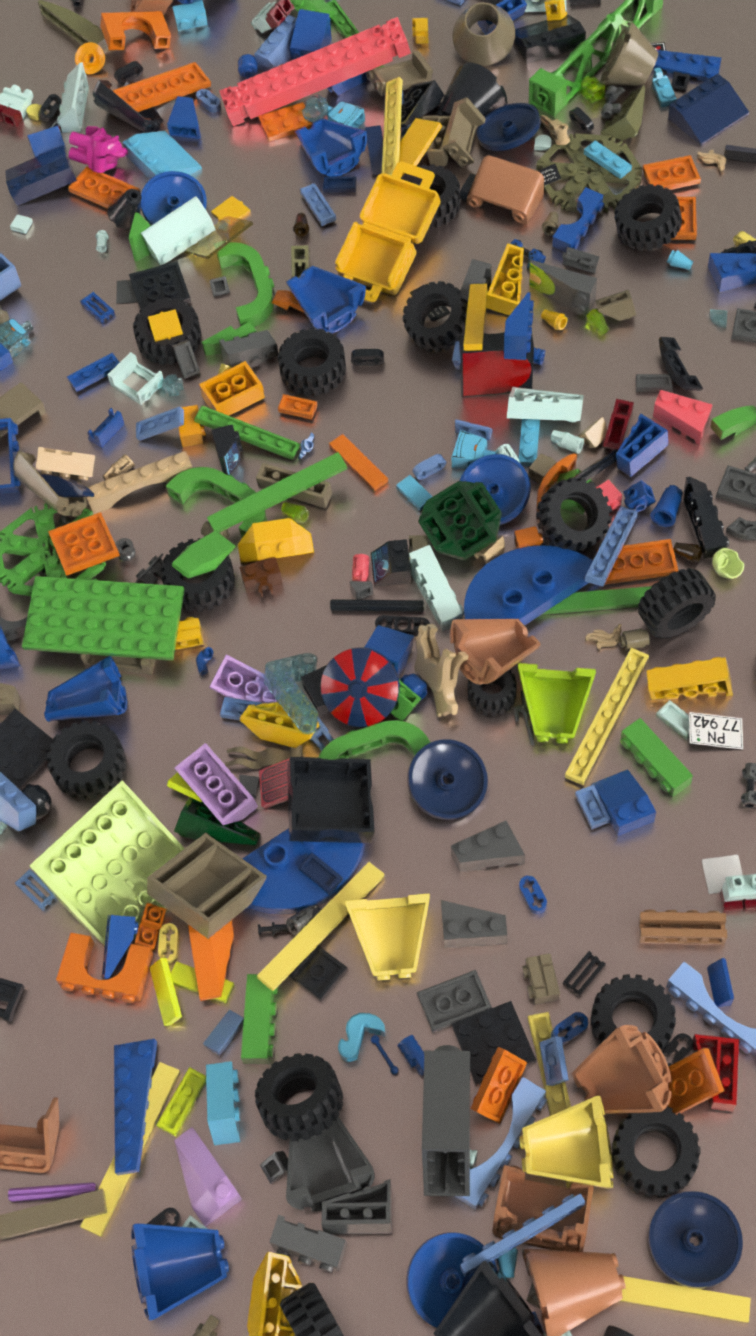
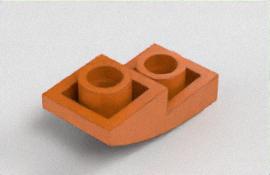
M277 290L272 301L273 304L285 310H288L289 306L305 313L291 291Z
M146 903L133 944L151 947L152 951L154 950L166 913L165 908Z

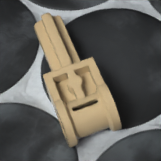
M541 115V124L550 130V136L555 140V143L557 145L568 144L570 142L567 133L568 124L562 123L558 119L552 121L549 117Z

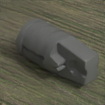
M316 904L302 909L286 920L288 930L293 935H297L322 909Z

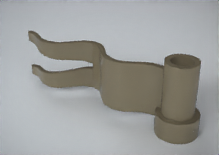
M241 746L227 748V753H242L257 761L238 758L225 762V766L243 765L253 770H260L266 766H272L287 760L290 757H302L303 748L302 746L297 748L291 747V751L267 748L261 752L252 751Z

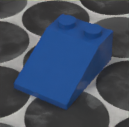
M628 769L591 784L595 786L617 837L655 821L656 810L646 792Z

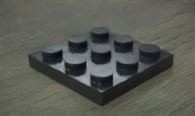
M178 261L129 274L140 310L143 307L145 308L149 302H156L155 300L157 299L165 300V298H171V300H174L176 298L181 302L191 303Z
M14 709L0 724V772L21 790L47 762V753H50L48 747L50 743H54V740L17 709Z
M511 1001L451 1024L461 1051H470V1073L476 1086L482 1083V1079L498 1047L526 1061V1066L536 1063L535 1055Z

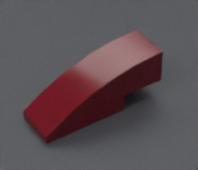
M616 399L603 444L604 448L619 450L627 434L634 402Z

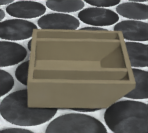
M205 833L147 877V894L209 939L252 904L267 876Z

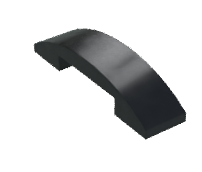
M660 337L661 357L673 381L687 391H702L703 387L698 378L689 375L678 355L681 352V348L676 339L673 337Z

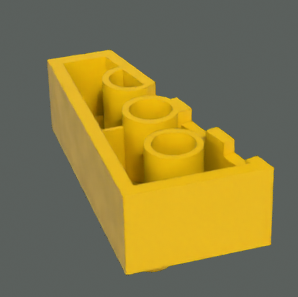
M507 243L487 293V309L510 316L520 303L524 248Z

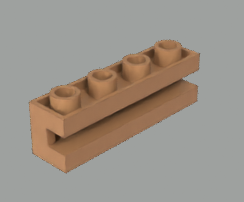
M644 910L639 915V943L725 945L727 940V929H725L726 913H720L715 910L708 911L707 913H699L696 910H689L687 912Z

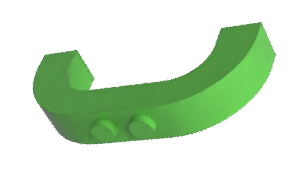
M228 242L215 245L221 269L231 266H242L250 271L258 295L251 303L236 307L240 327L248 322L253 327H257L270 316L274 306L272 303L274 299L272 292L274 283L272 278L268 277L270 276L268 266H264L260 254L246 244Z
M209 467L187 469L176 475L166 485L168 496L181 504H184L193 493L200 490L214 491L233 503L257 493L246 483H241L235 480L233 476L226 475L219 470ZM265 510L243 521L239 526L241 538H243L253 523L267 521Z
M397 720L384 721L366 726L357 731H349L346 735L334 739L322 750L318 758L327 760L347 759L387 744H400L406 747L414 758L421 748L431 742L426 734L413 724Z

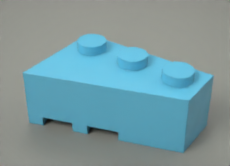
M232 1061L206 1065L207 1122L214 1145L240 1142L239 1121H241L240 1108L237 1105V1102H240L239 1089L236 1088V1083H239L238 1070H234Z

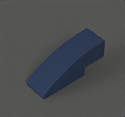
M381 125L365 127L372 177H377L382 173L383 136Z
M40 474L59 497H94V493L89 488L75 480L61 476Z

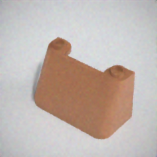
M485 156L481 161L468 193L467 205L478 208L483 204V201L512 210L514 220L527 225L544 197V176L536 170L493 156Z
M504 1165L492 1232L496 1237L503 1239L502 1236L508 1231L514 1229L516 1232L523 1228L522 1224L528 1219L534 1217L536 1220L543 1216L542 1212L551 1206L557 1208L562 1205V1200L567 1196L581 1194L585 1200L583 1208L523 1244L551 1250L583 1252L594 1186L573 1182L569 1189L525 1179V1173L520 1167Z

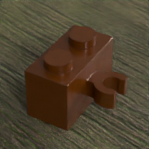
M276 557L239 567L247 594L259 591V595L264 597L263 591L265 589H268L270 594H273L272 587L283 584Z

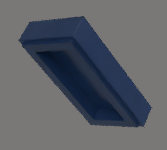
M356 176L324 177L323 193H356L357 178Z
M313 853L298 867L304 875L329 895L343 881V877Z

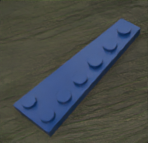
M657 50L658 58L653 69L661 68L670 74L674 72L689 74L702 82L707 81L717 73L719 74L721 57Z
M155 1039L114 1045L115 1174L117 1175L137 1173L140 1170L144 1142L143 1136L146 1128L145 1116L146 1109L149 1106L148 1095L152 1085L151 1074L157 1050V1041Z

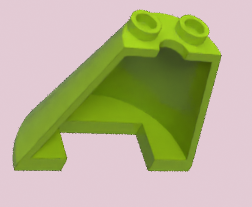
M518 663L517 670L537 742L556 740V743L567 744L569 739L575 737L596 669L576 668L573 671L538 669L537 664Z

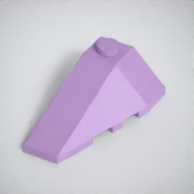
M227 654L209 687L226 697L261 703L278 702L286 705L289 704L295 691Z
M191 1127L176 1138L174 1142L192 1209L206 1227L240 1202L242 1198L196 1131Z

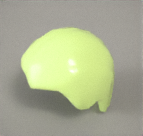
M721 548L713 556V569L719 576L734 579L743 572L744 562L739 559L736 551Z

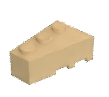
M38 447L36 469L41 470L42 474L52 475L53 471L60 472L59 476L70 478V475L74 474L78 475L77 479L88 480L89 477H93L96 456Z

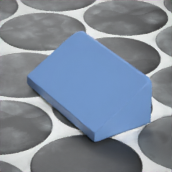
M455 420L456 433H460V430L490 440L493 429L490 427Z
M229 1010L204 1041L203 1045L220 1057L242 1029L244 1018Z

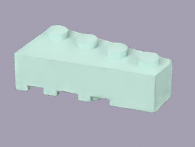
M428 545L409 553L410 571L443 632L451 628L452 620L463 619L464 609L461 604L458 605L456 595L451 590L431 546Z

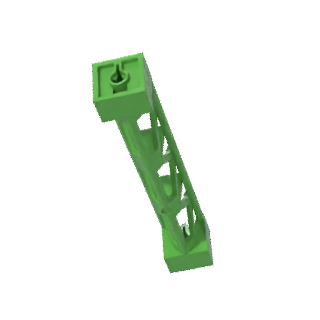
M625 0L615 11L608 14L597 29L570 53L569 57L557 70L550 73L540 68L529 79L528 104L555 117L567 105L568 101L606 63L612 50V43L616 42L621 33V24L629 27L627 25L629 21L624 20L622 14L628 7L633 5L635 0ZM638 0L639 6L633 20L638 29L663 7V0ZM646 6L647 13L639 20L643 7ZM600 36L608 40L604 52L596 50L592 46ZM592 54L599 56L600 59L593 68ZM571 65L579 69L574 82L563 77ZM583 72L588 73V74L582 79ZM567 86H570L571 91L566 95Z

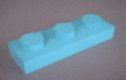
M596 140L584 149V155L619 179L632 170L631 164Z
M522 419L518 458L522 466H531L537 458L540 419Z

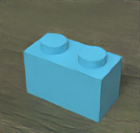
M203 1L172 6L178 31L208 25Z

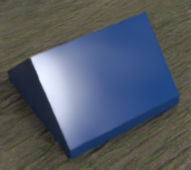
M58 126L27 135L35 157L63 145L65 146Z

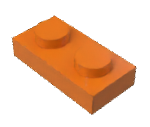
M283 394L278 406V412L312 420L317 408V401Z

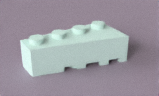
M512 387L508 401L507 418L577 422L581 419L584 395Z

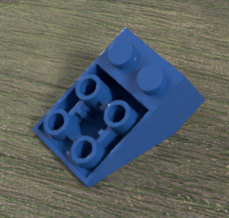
M530 292L525 295L506 319L504 359L526 360V354L530 353L532 327L529 326L533 324L534 300H530Z

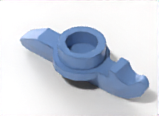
M312 432L308 439L301 441V451L298 459H301L306 455V452L312 450L314 446L312 442L314 434Z

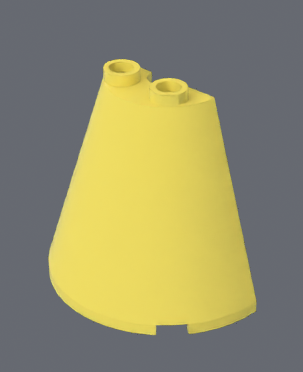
M430 894L408 895L403 898L369 901L367 899L345 901L373 976H377L378 981L389 980L390 975H398L399 979L410 978L411 973L416 972Z
M595 1096L523 1127V1136L519 1137L521 1150L525 1149L526 1157L522 1158L523 1172L530 1175L607 1189L613 1188L614 1184L611 1181V1178H614L608 1126L603 1116L605 1111L601 1097Z

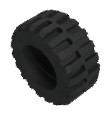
M426 164L421 165L420 168L434 173L435 177L429 189L436 191L441 201L428 229L434 226L436 228L441 227L442 224L449 223L450 219L452 220L459 212L460 183L458 178L450 170H445L443 166L439 165L437 167L435 164H430V166H426ZM406 173L401 177L402 180L420 185L423 180Z
M648 184V186L641 185L637 189H631L630 193L622 196V200H619L614 211L618 235L625 245H629L633 249L637 248V250L641 251L647 249L650 251L656 247L657 249L661 248L663 244L667 245L671 238L674 239L681 228L682 217L677 196L670 189L663 188L661 185L654 186L653 184ZM646 214H660L657 218L651 221H636L638 218Z
M438 281V284L429 282V285L420 286L421 289L415 290L412 293L413 296L407 299V306H404L403 309L405 315L402 316L404 327L420 348H425L429 352H432L433 349L435 352H442V349L447 351L451 349V346H455L456 341H459V335H465L468 301L462 292L451 283L445 284L444 281ZM440 306L451 307L450 315L442 325L434 328L424 327L425 319L433 309Z
M165 298V300L157 299L155 300L156 302H149L136 315L133 322V332L138 349L146 359H150L154 363L159 362L161 365L166 363L172 365L177 362L172 345L189 340L193 352L195 353L198 349L202 336L199 319L194 308L184 301L181 302L176 298L174 300H171V298ZM176 309L183 334L171 337V339L155 342L148 317L160 314V312L164 313Z
M302 329L299 333L294 332L290 338L287 337L283 341L284 344L279 348L278 363L282 381L290 390H294L297 394L303 393L304 396H319L320 393L326 394L330 389H335L337 383L340 384L342 382L343 376L346 373L345 352L340 340L336 336L334 337V334L326 333L323 329ZM309 357H319L326 360L323 364L316 367H303L299 365L302 360Z
M575 477L558 482L541 497L542 501L537 506V509L540 510L536 513V519L540 520L537 526L539 530L542 529L544 532L541 535L544 539L548 538L550 540L548 543L551 546L557 545L562 549L580 552L590 548L599 542L610 528L608 524L611 523L612 516H609V513L612 512V509L607 504L609 501L608 497L603 496V490L600 487L596 488L594 482L589 481L586 483L584 478L576 480ZM564 500L576 501L584 508L587 515V525L583 531L573 530L564 523L560 512L561 504Z
M188 539V542L183 543L182 541L178 543V547H173L169 550L170 554L165 555L164 562L161 564V579L163 585L184 587L181 609L185 607L187 611L192 612L195 609L197 612H202L203 609H213V606L216 604L219 606L223 603V599L226 600L229 597V591H232L234 587L235 575L231 559L228 555L207 580L195 584L183 581V575L172 567V563L187 546L198 541Z
M691 568L681 569L678 572L670 573L667 577L661 578L659 582L654 583L644 593L645 595L641 597L640 603H638V613L652 635L662 639L671 638V636L675 637L682 632L688 631V629L702 621L711 612V608L714 607L716 594L700 571Z
M82 721V724H77L76 722L71 724L72 727L68 729L66 727L61 730L62 733L60 735L56 734L53 738L54 743H50L48 747L50 753H47L46 757L48 770L56 785H58L63 793H67L68 796L73 798L78 796L82 800H86V797L95 799L99 794H102V796L106 795L107 790L110 788L112 790L116 786V781H121L123 778L122 772H125L126 755L117 734L110 730L107 725L103 724L101 726L100 722L92 721V724L89 721ZM86 749H98L104 752L101 762L95 768L85 772H77L70 769L72 759L79 752Z
M630 974L623 975L621 980L615 977L611 979L610 984L606 983L603 985L601 992L597 993L591 1012L592 1033L594 1037L598 1038V1045L617 1029L612 1019L615 1007L625 1002H636L645 1006L652 1014L653 1026L647 1033L661 1050L665 1049L672 1037L676 1024L675 1006L671 1005V996L664 994L665 988L661 984L655 986L654 980L648 978L647 981L643 980L642 975L636 974L635 978H630Z
M297 1053L292 1057L285 1056L282 1058L283 1060L275 1061L271 1064L272 1067L270 1069L267 1068L263 1072V1078L259 1079L255 1090V1103L266 1128L274 1136H278L283 1140L290 1138L291 1141H299V1139L309 1140L311 1136L316 1135L317 1137L321 1135L324 1129L328 1130L333 1125V1120H337L340 1115L339 1111L342 1110L343 1092L331 1064L324 1061L323 1058L319 1056L314 1058L313 1054L305 1053V1055ZM304 1089L315 1090L303 1102L293 1105L284 1104L287 1098L297 1091Z
M666 1107L661 1112L628 1113V1117L626 1119L623 1118L613 1139L612 1161L615 1163L617 1175L622 1176V1182L626 1186L629 1184L633 1187L632 1191L639 1193V1191L643 1192L645 1197L652 1198V1195H658V1198H664L667 1194L672 1196L678 1193L681 1188L684 1189L688 1185L700 1161L701 1148L698 1146L699 1138L697 1133L692 1131L693 1125L690 1121L686 1123L683 1120L685 1116L680 1112L677 1115L673 1113V1108ZM647 1132H658L667 1136L674 1143L677 1150V1158L673 1166L664 1171H654L643 1166L636 1158L634 1152L635 1142L640 1135Z
M308 1283L282 1299L280 1307L296 1336H344L315 1283Z

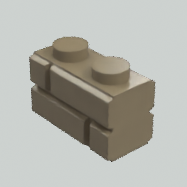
M551 954L526 958L522 970L524 978H529L530 986H527L529 999L533 998L536 1005L560 1000V990Z

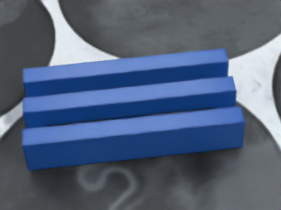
M94 292L80 301L81 305L101 323L104 322L105 318L108 320L110 318L109 315H115L114 310ZM91 298H93L98 304H100L106 310V312H104L96 303H94L91 300Z

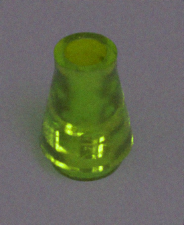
M597 308L587 313V322L601 335L609 331L603 314Z
M285 502L282 505V512L286 513L296 523H305L307 521L309 510L305 506Z

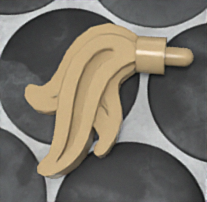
M710 150L709 153L698 152L697 157L703 163H716L720 172L723 171L726 164V158L723 155L714 153V150Z
M618 624L610 634L603 630H594V633L585 636V641L597 642L596 647L598 650H601L602 647L616 646L620 642L622 625Z

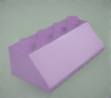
M206 743L175 767L179 775L222 825L243 820L258 807L250 793Z

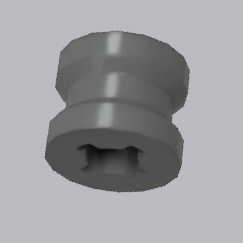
M122 538L116 542L115 545L118 549L120 560L130 561L135 557L136 551L130 539Z

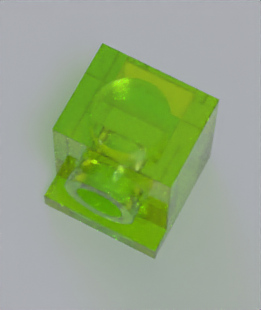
M595 76L591 78L585 77L581 82L580 92L590 103L604 98L605 84H601Z

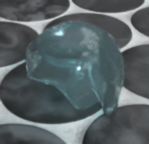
M322 95L311 96L306 100V107L302 110L304 118L310 122L324 119L328 112V102Z

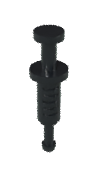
M272 922V926L261 927L258 924V935H261V932H272V936H275V933L290 932L286 924L280 925Z

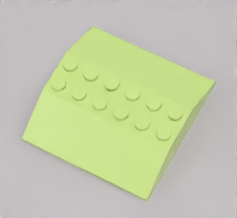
M121 781L29 866L78 922L100 944L105 946L108 915L136 917L135 921H138L139 926L146 903L165 908L147 894V877L185 848L131 789Z

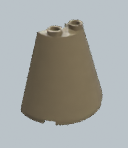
M18 451L13 463L17 479L59 514L64 516L72 515L73 517L81 515L82 510L88 506L86 497H59L40 475L42 473L32 466L36 460L35 456ZM54 472L53 475L59 476L60 472ZM70 475V479L82 484L81 479H77L78 475Z

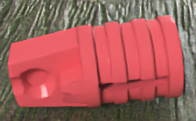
M356 554L353 556L352 581H367L370 562L368 555Z

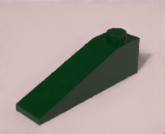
M189 797L183 807L174 832L184 838L197 840L207 833L218 842L256 845L261 833L242 822L222 825L203 802Z

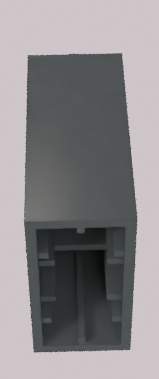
M443 1045L437 1047L435 1051L425 1050L422 1121L424 1196H470V1051H461L452 1045Z

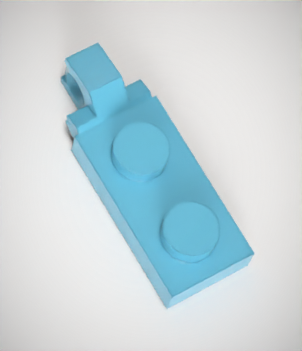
M655 68L652 77V87L660 107H666L677 100L668 77L663 75L661 68Z

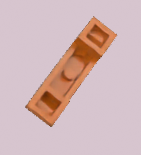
M573 453L561 459L545 475L537 494L536 513L540 511L537 509V506L542 501L541 497L554 486L559 475L572 471L575 468L577 454Z

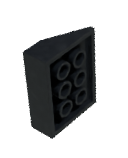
M567 14L562 20H545L515 29L514 42L526 64L573 51L581 42L585 41L586 31L580 21Z

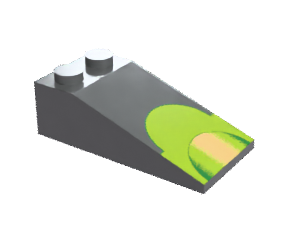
M530 261L529 286L571 312L589 316L595 303L597 278L541 262Z

